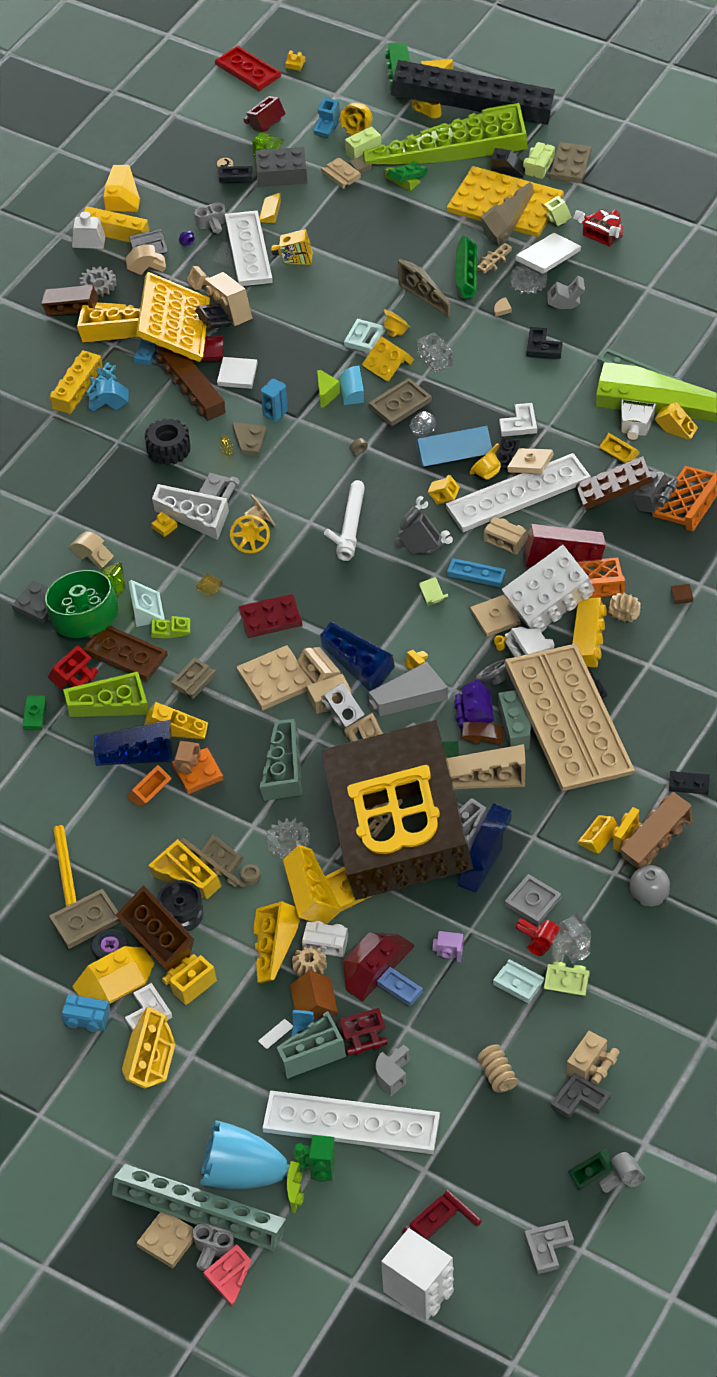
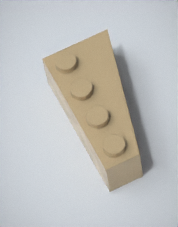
M524 744L447 758L454 789L525 787L526 762Z

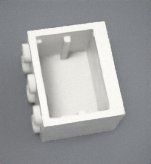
M408 1228L381 1261L383 1292L425 1321L430 1316L437 1314L442 1301L449 1299L454 1291L453 1257L410 1228Z

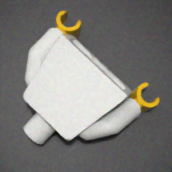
M512 628L510 632L505 634V637L498 635L494 638L498 651L504 650L507 644L514 657L554 648L553 640L545 639L538 629Z

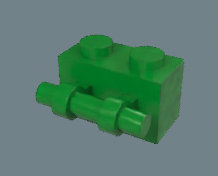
M312 1135L311 1147L298 1143L294 1149L295 1162L299 1163L300 1172H304L306 1167H310L311 1179L319 1182L333 1181L336 1162L334 1137Z

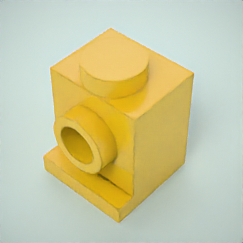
M448 475L445 479L432 482L428 493L438 505L455 500L460 487L451 475Z

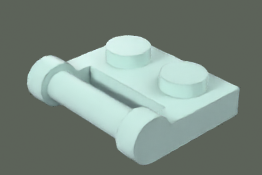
M357 319L344 341V346L364 351L365 354L369 355L379 338L384 335L386 329L382 325ZM371 331L375 332L369 344L365 343Z

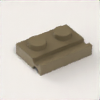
M194 657L171 681V686L194 699L217 673L215 669H211L209 665Z

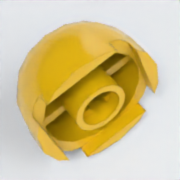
M357 102L347 105L340 112L339 119L342 128L345 127L347 133L353 136L369 128L372 125L373 117L366 105Z

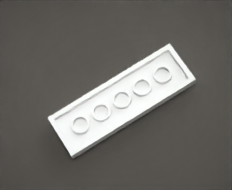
M258 211L225 214L238 283L241 286L272 283V274Z

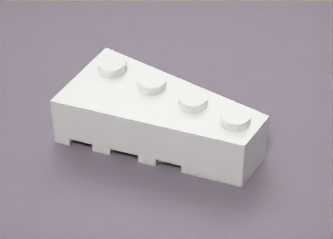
M160 484L157 485L152 497L156 512H163L173 520L218 540L229 512L227 498Z

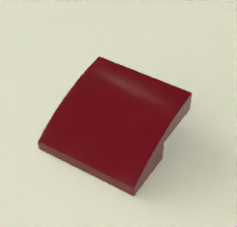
M205 336L203 358L201 361L223 360L224 336Z

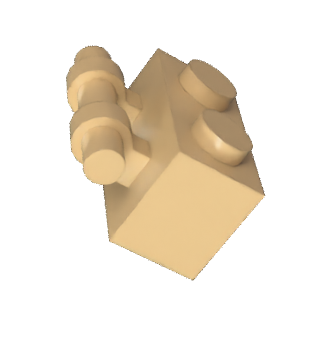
M588 1031L568 1059L566 1075L572 1077L576 1073L586 1080L592 1075L591 1082L598 1085L607 1076L610 1066H614L620 1052L618 1049L612 1048L610 1053H606L607 1040Z

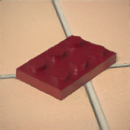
M293 593L239 606V612L248 638L303 626Z

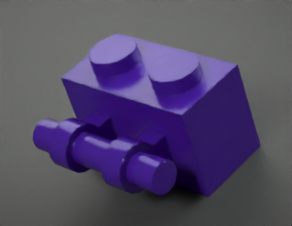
M478 679L461 687L462 694H456V700L454 701L455 709H457L456 721L459 724V728H462L463 723L467 721L484 723L494 721L490 689Z

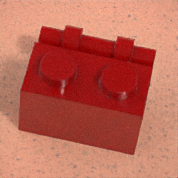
M77 645L52 668L48 678L62 690L68 684L71 687L84 685L87 682L90 683L95 679L98 670L95 667L91 670L87 668L91 657ZM81 673L83 677L78 680L76 677Z

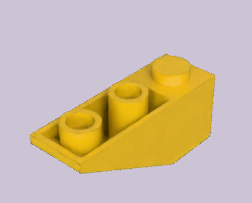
M155 702L147 712L143 729L161 736L204 739L208 722Z

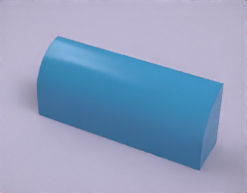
M487 426L419 438L416 441L422 467L486 455L492 449Z

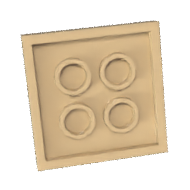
M288 645L236 667L238 674L262 711L307 692V686L313 684L303 668L297 663V659Z

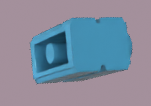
M271 379L261 389L263 416L274 422H277L281 415L288 411L287 387L283 382L276 379Z
M68 994L62 1011L63 1023L70 1028L83 1027L91 1032L104 1031L110 1015L109 1001Z

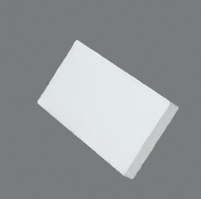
M552 233L517 254L516 260L544 274L580 252L581 246L556 233Z

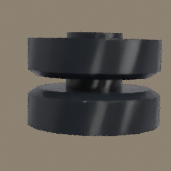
M186 880L172 881L161 888L157 899L187 931H192L199 926L203 919L202 895L199 888L194 883Z

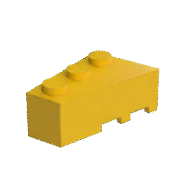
M178 839L148 865L152 876L164 882L186 880L194 883L199 888L202 898L205 899L212 896L222 886L217 874Z

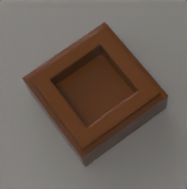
M690 584L671 586L674 604L693 602Z

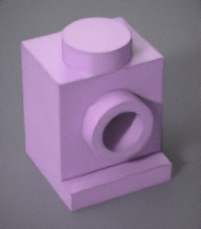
M439 931L438 939L433 941V951H437V956L447 959L457 958V962H461L464 945L463 934Z

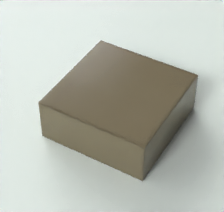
M364 156L349 161V165L361 174L372 170L371 164L365 163Z

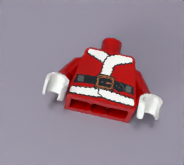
M576 210L573 219L583 224V236L608 247L612 245L615 238L621 239L623 237V226L621 225L620 213L617 210H612L611 213L599 210L589 216H585V213Z

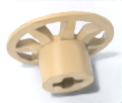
M251 494L254 506L247 510L244 515H256L275 526L268 512L256 497ZM254 519L255 523H257L258 525L261 524L260 521Z

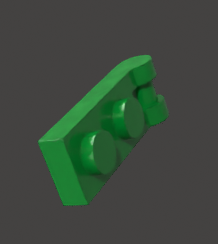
M413 161L410 165L407 164L402 167L397 166L396 168L388 169L387 176L402 182L425 177L428 169L424 166H419L417 162Z

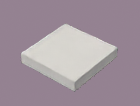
M223 357L217 380L218 386L252 389L258 365L257 360Z

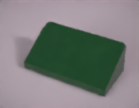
M607 1148L568 1171L578 1190L613 1170Z

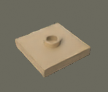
M519 448L507 467L508 472L542 474L554 455L553 450Z
M505 595L470 607V612L486 637L521 625V620Z

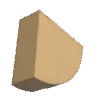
M506 297L500 299L495 304V317L512 312Z

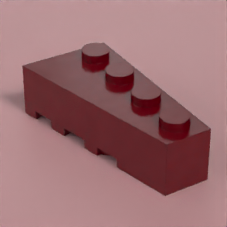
M531 524L523 557L526 567L534 566L564 545L576 562L602 560L606 543L603 532Z

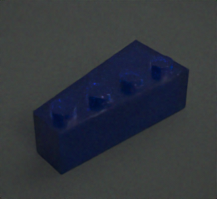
M330 622L320 634L322 647L369 691L381 686L395 668L392 654L333 622Z

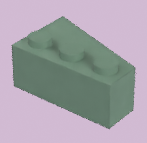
M517 691L498 693V708L509 747L524 744L525 750L530 749L532 724Z
M328 1011L323 1014L322 1019L307 1025L308 1029L301 1034L296 1033L277 1047L279 1064L287 1079L346 1057L344 1041Z

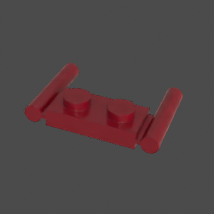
M447 1190L443 1196H440L417 1216L409 1226H406L402 1233L404 1234L410 1228L428 1240L454 1217L457 1211L462 1213L475 1226H480L482 1220L452 1192Z

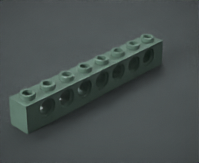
M124 1164L114 1177L112 1195L197 1225L204 1223L231 1232L234 1238L272 1251L275 1250L284 1236L286 1219L127 1164Z

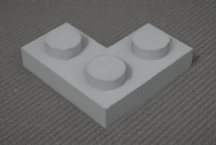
M568 1221L525 1231V1238L537 1274L559 1269L554 1249L574 1244V1238Z

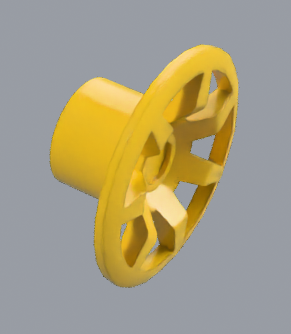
M256 515L241 516L231 526V542L235 548L243 553H257L263 550L269 542V527L262 518ZM251 518V521L244 524L241 522L244 519ZM254 519L260 521L263 524V526L259 527L258 524L254 522ZM239 524L241 532L233 533L235 526ZM266 529L267 533L266 539L259 535V532ZM234 537L243 538L240 545H237V543L234 540ZM255 540L264 542V544L256 549ZM247 542H250L252 550H246L242 547Z

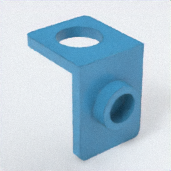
M293 1010L292 1036L300 1031H305L308 1029L307 1025L312 1022L314 1023L313 1012Z

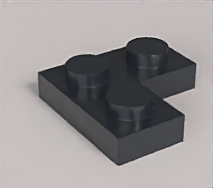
M530 327L526 356L561 359L563 342L546 340L547 328Z

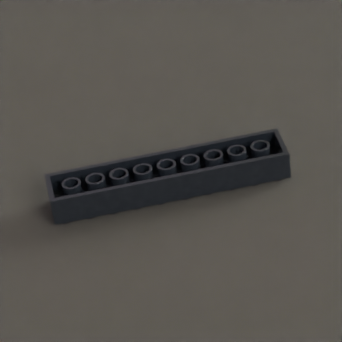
M402 60L397 61L391 88L392 96L435 104L440 103V105L482 112V110L519 103L523 120L546 125L549 123L555 89Z

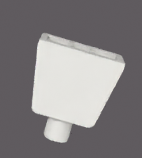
M82 212L80 217L75 218L72 248L103 249L106 236L100 219L98 217H90L89 212Z

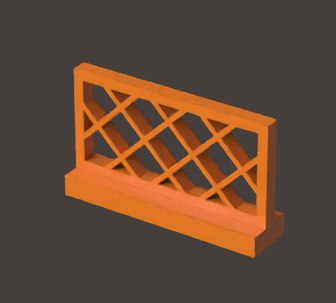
M684 466L676 478L678 479L677 487L685 484L687 488L680 490L676 488L670 494V498L677 496L678 500L668 501L663 507H658L656 512L653 513V517L686 525V530L693 532L717 497V470L715 473ZM687 473L695 475L689 478H685V475ZM710 478L709 481L703 483L700 479ZM694 481H698L699 483L693 486H689L688 484ZM698 489H702L701 493L694 494L692 492ZM688 492H689L690 495H691V496L684 497V498H681V496H680V495L685 494V493H688ZM689 501H694V504L689 506H685L684 504ZM676 505H682V508L673 510L672 508ZM667 508L670 509V512H666V513H662V512H661V510H664V509H667ZM684 512L686 513L684 518L676 516Z
M618 558L577 562L583 571L589 574L587 576L595 590L589 598L615 596L617 593L623 594L625 592V578L622 576ZM615 564V566L612 569L606 567L607 565ZM594 566L596 569L590 570L588 567ZM602 570V571L606 572V574L603 576V575L599 574L598 572H600V571Z

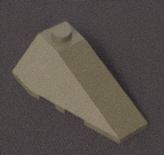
M399 259V286L445 316L450 317L451 303L421 267Z

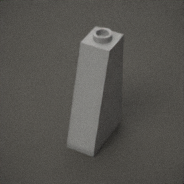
M426 662L370 691L368 705L380 717L445 701L448 699V687Z

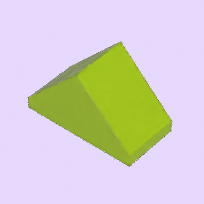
M317 370L320 405L322 408L340 394V381L322 370Z

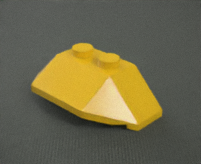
M124 946L88 965L72 987L78 996L105 1000L111 1004L146 985L155 963L145 948Z
M146 1007L131 1033L122 1066L126 1080L144 1089L166 1081L175 1048V1041L167 1023V1016L151 1007Z

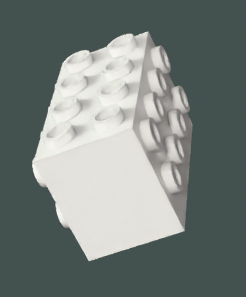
M564 545L502 589L509 604L529 629H538L540 632H543L550 623L558 621L565 612L573 610L580 601L591 597L595 591L587 574Z

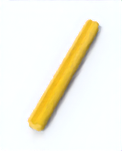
M63 825L54 826L53 830L67 907L76 902L65 830Z

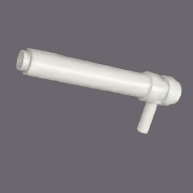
M359 480L354 481L350 486L340 537L329 529H326L324 532L325 536L337 544V556L343 561L351 560L357 543L356 533L365 490L363 482Z

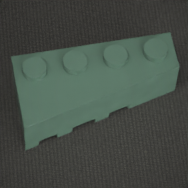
M295 719L275 721L270 741L271 746L267 753V763L263 770V780L259 787L264 801L303 795L299 732Z

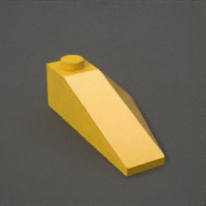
M283 901L256 909L253 930L254 934L257 935L255 950L258 951L259 957L256 960L257 981L260 984L275 979L300 922L296 907Z

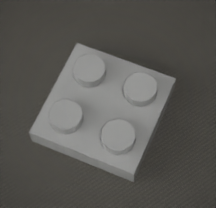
M528 874L505 900V906L538 926L560 901L562 894Z

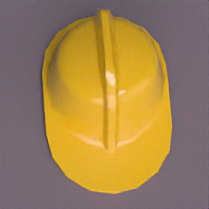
M384 309L386 317L383 326L388 330V335L392 337L396 335L402 336L408 328H411L400 316Z
M496 444L484 457L474 464L470 470L471 475L477 474L481 478L489 480L499 472L501 466L495 455L499 444Z

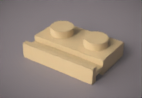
M337 158L327 164V167L321 168L322 174L343 189L346 185H350L361 178V173L341 158Z

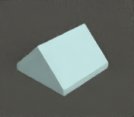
M130 580L129 589L136 627L150 625L152 619L165 620L160 593Z

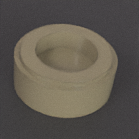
M364 438L356 439L350 445V451L354 455H361L368 448V443Z
M253 864L245 865L240 871L242 882L247 885L259 882L261 878L260 869Z

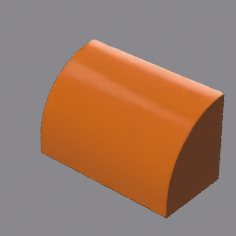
M157 765L131 790L127 799L138 806H145L172 778Z

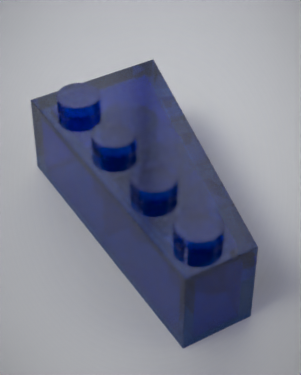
M166 720L95 735L94 757L96 766L174 761L171 721Z

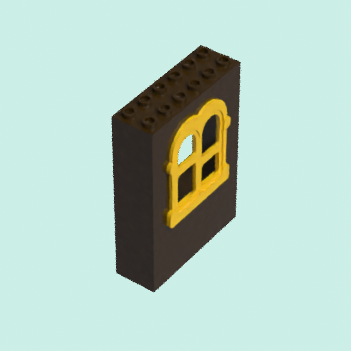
M436 720L322 750L346 875L355 900L474 869L444 744ZM422 794V804L405 809L399 808L397 800ZM389 802L388 805L371 810L365 809ZM426 812L428 824L422 831L410 833L404 829L402 823L404 816ZM385 813H391L395 825L394 835L386 841H375L370 834L368 819Z

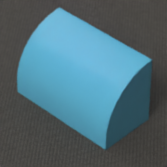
M350 367L343 371L339 378L343 405L364 403L360 367Z

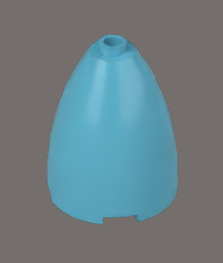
M214 1121L211 1129L213 1134L207 1143L201 1174L205 1175L201 1179L200 1185L220 1189H252L272 1185L282 1181L283 1177H287L290 1164H287V1159L271 1144L245 1129L225 1122Z

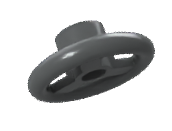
M506 659L486 667L476 676V680L478 679L480 682L490 680L493 686L505 680L502 672L506 670L504 664Z

